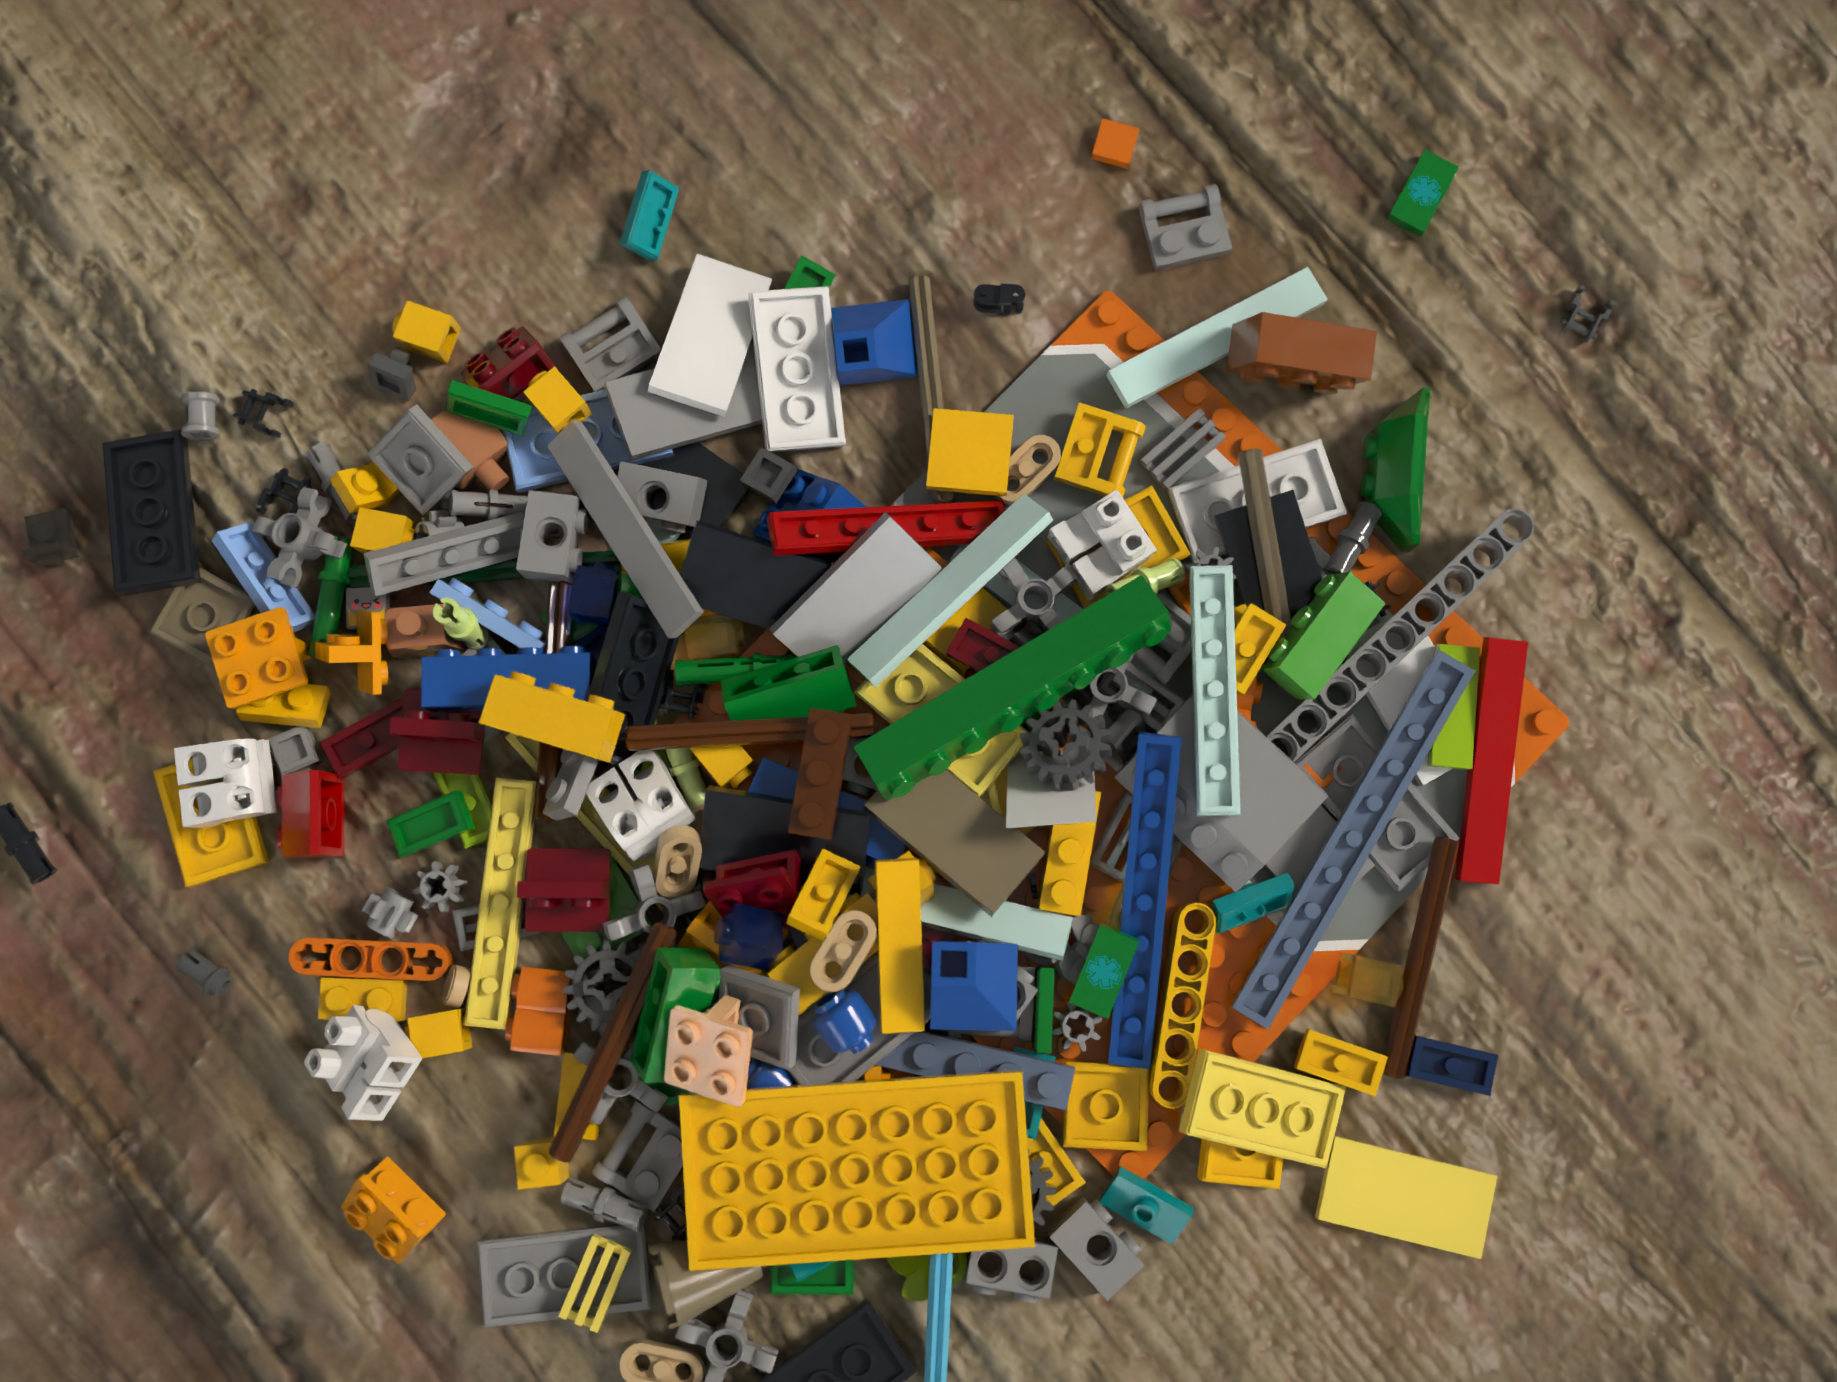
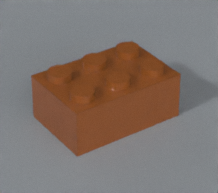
M1261 312L1232 324L1226 372L1240 374L1239 379L1247 382H1263L1264 378L1277 380L1276 385L1279 387L1300 388L1301 384L1314 386V392L1337 394L1338 389H1355V384L1371 380L1377 331Z

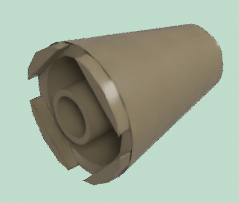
M687 1240L656 1242L648 1245V1251L651 1255L658 1254V1258L650 1261L661 1306L665 1307L667 1316L673 1314V1316L665 1318L669 1330L680 1327L762 1278V1268L767 1267L754 1266L689 1271Z

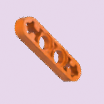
M310 937L296 941L290 948L288 955L289 963L293 970L299 974L316 976L432 981L446 977L449 969L454 964L453 954L445 945L423 942ZM311 944L312 951L315 953H331L330 961H312L309 967L308 960L301 957L302 951H308ZM349 946L356 947L361 953V963L354 970L345 968L341 962L342 952ZM389 948L397 949L402 955V965L395 972L386 970L382 965V956ZM411 948L416 949L414 955L412 954ZM432 950L435 951L436 958L442 959L443 962L441 967L434 969V974L431 973L430 966H412L413 957H430ZM411 967L413 968L414 974L409 973Z

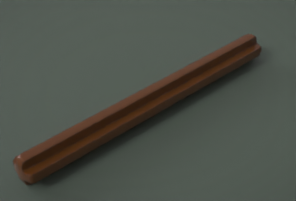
M551 581L549 584L545 654L559 653L560 647L570 646L574 586L565 581ZM539 742L535 818L539 821H557L543 814V810L547 803V789L552 781L557 778L561 768L560 758L564 749L543 742Z
M852 714L853 722L850 739L869 738L874 735V718L872 714ZM808 717L629 726L626 729L625 741L627 749L630 751L804 742Z
M1436 837L1434 839L1385 1051V1056L1388 1059L1383 1074L1395 1079H1404L1407 1074L1458 853L1459 843L1444 837Z
M658 922L654 924L549 1148V1155L560 1162L570 1163L640 1016L657 948H671L674 943L677 931L666 924Z

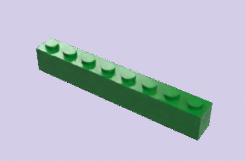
M1140 575L854 746V749L885 801L887 802L893 797H902L908 794L915 784L928 776H936L946 771L953 761L963 755L978 752L993 737L1002 732L1007 733L1015 730L1022 724L1025 718L1035 712L1050 709L1059 701L1060 697L1070 691L1088 686L1097 675L1110 667L1116 668L1123 665L1130 659L1132 654L1145 646H1154L1160 643L1167 633L1172 631L1169 611L1144 577Z

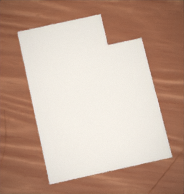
M1043 752L1039 753L1044 761L1050 765L1053 764L1051 757L1044 756ZM1017 754L1008 764L1006 828L1096 822L1094 770L1092 771L1094 779L1092 784L1082 778L1078 780V790H1074L1070 782H1064L1061 791H1058L1055 788L1053 779H1050L1043 786L1038 779L1039 772L1030 775L1026 766L1028 761H1023L1021 754Z

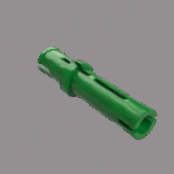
M335 536V540L347 543L342 559L326 555L324 570L319 571L318 580H321V587L310 648L307 655L315 656V642H327V634L338 633L345 588L350 582L348 570L352 554L351 539L342 537L341 540Z
M760 652L753 653L752 657L676 660L677 686L721 683L723 679L798 656L796 654L762 656Z

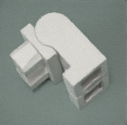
M1117 489L1076 516L1050 528L1047 536L1064 564L1071 565L1073 563L1072 568L1079 575L1076 581L1089 601L1105 591L1106 585L1118 582L1143 565L1152 557L1151 555L1157 552L1156 547ZM1102 545L1101 548L1097 549L1096 551H1094L1093 553H1091V554H1089V555H1086V554H1088L1089 552L1093 551L1094 549H1096L1097 547H1099V546Z
M234 739L174 748L178 785L197 786L179 790L183 827L207 828L237 819L278 813L277 791L274 786L272 770L275 766V759L270 750L269 740ZM190 757H193L195 775L190 772L188 767ZM195 797L198 799L199 816L193 809Z
M655 750L638 751L618 764L629 784L613 767L592 781L586 791L588 798L614 839L633 861L639 857L648 859L656 854L658 839L667 829L680 825L693 828V821L696 820L673 781L667 765ZM647 761L653 763L652 766L637 776L634 775V770L639 764ZM613 784L618 786L617 789L602 799L599 797L601 790L606 786Z
M352 1005L346 1016H332L325 1026L324 1034L329 1044L325 1049H311L304 1060V1064L312 1077L324 1078L332 1091L343 1092L346 1100L341 1108L347 1119L383 1121L401 1093L399 1087H405L423 1058L394 1017L378 1009L366 1011L363 1006ZM396 1062L404 1063L400 1071L397 1068ZM376 1095H384L380 1102L377 1101Z

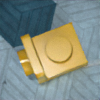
M373 461L368 465L337 471L330 479L349 514L358 512L359 507L371 509L387 505L400 492Z

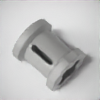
M186 392L182 394L181 402L186 405V426L181 428V435L193 440H214L219 438L220 430L215 427V407L220 404V398L216 394L209 392Z

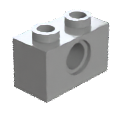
M620 461L617 478L646 522L647 517L662 520L661 528L685 533L686 525L694 527L696 520L700 521L707 480ZM663 488L666 492L667 500L662 508L656 510L651 503V497L657 489Z
M529 490L516 570L524 578L543 581H565L568 584H573L574 573L580 572L583 560L582 549H578L580 533L585 534L587 532L589 512L584 509L585 506L578 496ZM555 530L564 531V537L559 544L555 546L546 545L547 536Z
M1082 1195L1046 1231L1052 1241L1108 1301L1144 1266L1137 1256L1142 1249L1125 1230L1120 1235L1115 1232L1108 1224L1113 1217L1097 1199L1090 1204ZM1099 1234L1108 1238V1246L1104 1252L1092 1254L1087 1251V1243L1091 1237Z

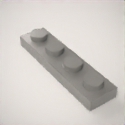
M523 512L366 552L364 553L370 589L375 596L518 558L525 515Z

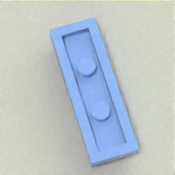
M252 522L221 530L215 534L212 542L260 613L282 607L287 610L293 632L312 626L315 621V614L298 589L280 583L281 580L267 576V569L276 557L262 536L252 531L254 527Z
M452 578L447 583L437 579L429 592L439 599L453 598L458 602L459 606L474 612L478 618V623L519 648H542L544 653L546 642L540 639L544 632L524 620L519 626L505 618L509 611L487 599L484 605L470 597L474 590L459 580Z

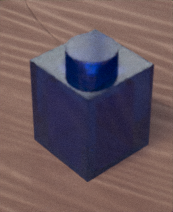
M591 562L590 567L577 565L567 611L575 622L609 626L618 595L619 573L614 571L615 568L601 562Z
M734 903L725 918H720L716 924L714 942L719 944V961L767 971L782 951L783 913Z

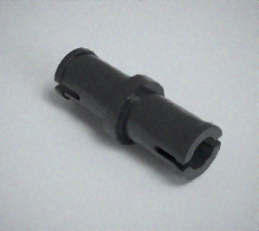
M13 803L1 805L0 836L6 843L4 850L8 856L16 858L32 885L48 879L57 872V869L51 864L37 843L40 840L39 836L35 831H29L15 810Z

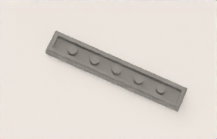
M572 420L547 447L667 637L677 638L704 611L583 423Z

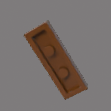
M810 708L790 817L789 834L832 841L853 722L852 714Z

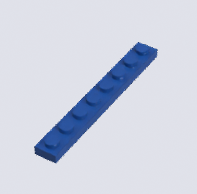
M1140 732L1138 735L1120 931L1136 937L1140 941L1113 1006L1108 1064L1150 1069L1182 736Z

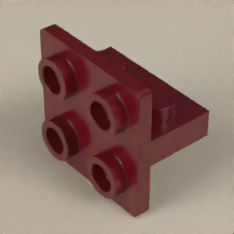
M521 326L517 330L515 327L506 330L497 338V345L486 354L484 352L475 354L465 363L466 369L461 372V375L468 385L519 402L527 399L523 392L528 388L529 382L537 374L551 370L555 364L542 349L539 342L524 326Z
M406 689L403 698L402 718L390 717L389 734L400 737L397 768L402 771L480 775L485 725L480 724L479 721L483 711L431 712L421 707V689Z
M595 848L528 849L526 881H517V898H526L525 930L527 932H605L602 923L610 921L611 851L609 849Z
M794 849L717 865L716 880L705 882L703 892L734 933H751L759 928L788 925L786 924L788 916L801 892V858Z

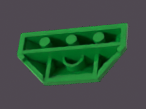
M1427 387L1421 388L1383 419L1370 434L1365 436L1363 445V457L1368 458V470L1362 475L1360 495L1365 496V502L1372 503L1381 509L1382 517L1378 520L1377 524L1402 552H1410L1420 545L1429 403L1431 397V388Z

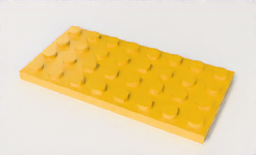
M1022 1070L746 1089L745 1102L740 1107L694 1092L681 1093L679 1095L689 1271L1035 1247Z

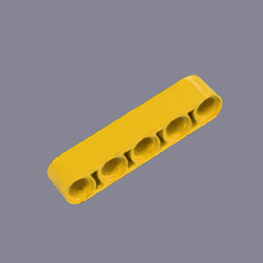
M1186 903L1181 905L1174 913L1152 1050V1061L1149 1069V1094L1157 1103L1168 1109H1176L1186 1103L1195 1066L1216 928V917L1213 911L1202 903ZM1193 909L1199 911L1204 919L1202 929L1196 933L1189 932L1184 924L1186 914ZM1186 951L1193 952L1197 958V967L1190 974H1183L1178 967V959ZM1185 992L1191 999L1190 1010L1184 1015H1176L1172 1009V1000L1176 994ZM1180 1034L1185 1041V1048L1180 1055L1170 1057L1166 1053L1165 1043L1170 1036ZM1166 1077H1175L1179 1086L1177 1093L1171 1098H1162L1159 1094L1160 1082Z

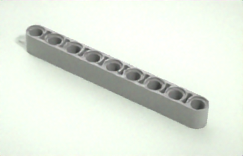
M1518 508L1508 509L1503 512L1342 664L1315 699L1304 700L1267 738L1272 743L1278 742L1283 744L1287 748L1288 758L1295 762L1530 539L1535 527L1530 514ZM1507 523L1516 527L1519 538L1513 539L1506 536L1502 525ZM1474 551L1486 553L1490 559V566L1479 565L1474 559ZM1454 578L1461 585V594L1449 592L1445 587L1444 579ZM1424 605L1428 607L1433 615L1432 621L1425 622L1420 620L1415 613V606ZM1394 632L1399 634L1404 641V648L1400 650L1391 648L1386 642V633ZM1361 659L1370 661L1375 668V676L1367 678L1359 674L1356 667L1357 661ZM1337 687L1343 690L1346 695L1345 705L1338 706L1331 703L1327 698V689ZM1306 714L1313 717L1317 723V731L1312 734L1301 731L1297 723L1298 716Z

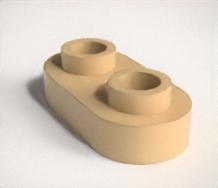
M1035 435L1026 440L1010 456L1008 480L1017 481L1019 488L1016 491L1007 490V496L995 495V497L1008 505H1012L1023 494L1029 497L1057 469L1061 458V451L1057 442L1046 435ZM1037 452H1041L1046 455L1047 461L1043 464H1038L1033 460L1032 456Z
M684 825L671 827L664 831L658 839L653 879L657 892L664 897L675 898L687 894L696 885L702 846L697 831L692 827Z
M856 910L848 911L842 914L833 925L810 966L812 980L820 989L829 992L840 991L846 988L853 980L877 938L876 924L868 914ZM854 924L861 925L864 930L863 937L858 941H853L848 936V929ZM831 961H836L841 966V973L836 978H830L825 971L826 965Z
M647 1339L632 1342L622 1354L619 1365L621 1375L626 1382H702L705 1374L704 1361L696 1351ZM640 1354L648 1356L650 1365L648 1367H640L636 1362V1356ZM680 1363L688 1364L691 1368V1374L688 1376L680 1375L677 1371V1365Z

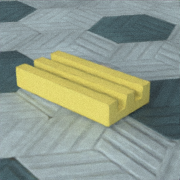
M594 1233L558 1317L565 1320L567 1318L574 1321V1324L581 1327L585 1325L590 1328V1331L598 1333L633 1249ZM600 1246L605 1250L580 1310L573 1309L574 1303L597 1248ZM614 1252L619 1254L620 1258L594 1318L587 1314Z

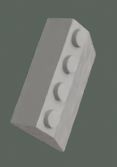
M1192 695L1155 733L1182 736L1173 834L1229 887L1237 892L1278 852L1328 798V794L1237 710L1241 814L1239 816H1196ZM1137 752L1123 765L1114 777L1132 795Z

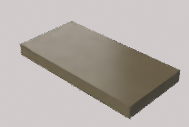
M947 770L936 776H928L915 784L908 794L899 798L893 797L887 802L878 789L863 808L865 812L872 813V818L922 860L926 861L928 865L990 917L996 913L1046 853L1017 828H1006V819Z

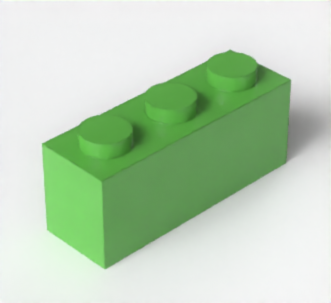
M1352 572L1329 574L1318 583L1314 590V593L1317 595L1308 606H1304L1294 615L1291 620L1293 627L1285 638L1283 637L1276 641L1267 656L1269 659L1261 668L1296 700L1315 699L1386 604Z

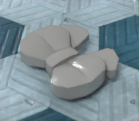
M1084 914L1072 916L1071 932L1076 942L1072 946L1067 943L1063 961L1048 957V961L1054 963L1059 976L1075 985L1100 926L1098 923L1092 922V916Z

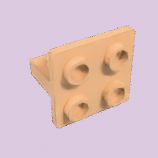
M724 995L712 1008H708L705 1013L679 1005L671 1009L664 1081L667 1084L740 1107L745 1102L753 1031L749 1027L738 1024L740 999Z

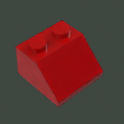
M308 770L282 775V785H279L277 789V804L282 809V826L278 827L276 835L277 846L279 850H282V858L344 857V779L339 778L337 774L321 770Z

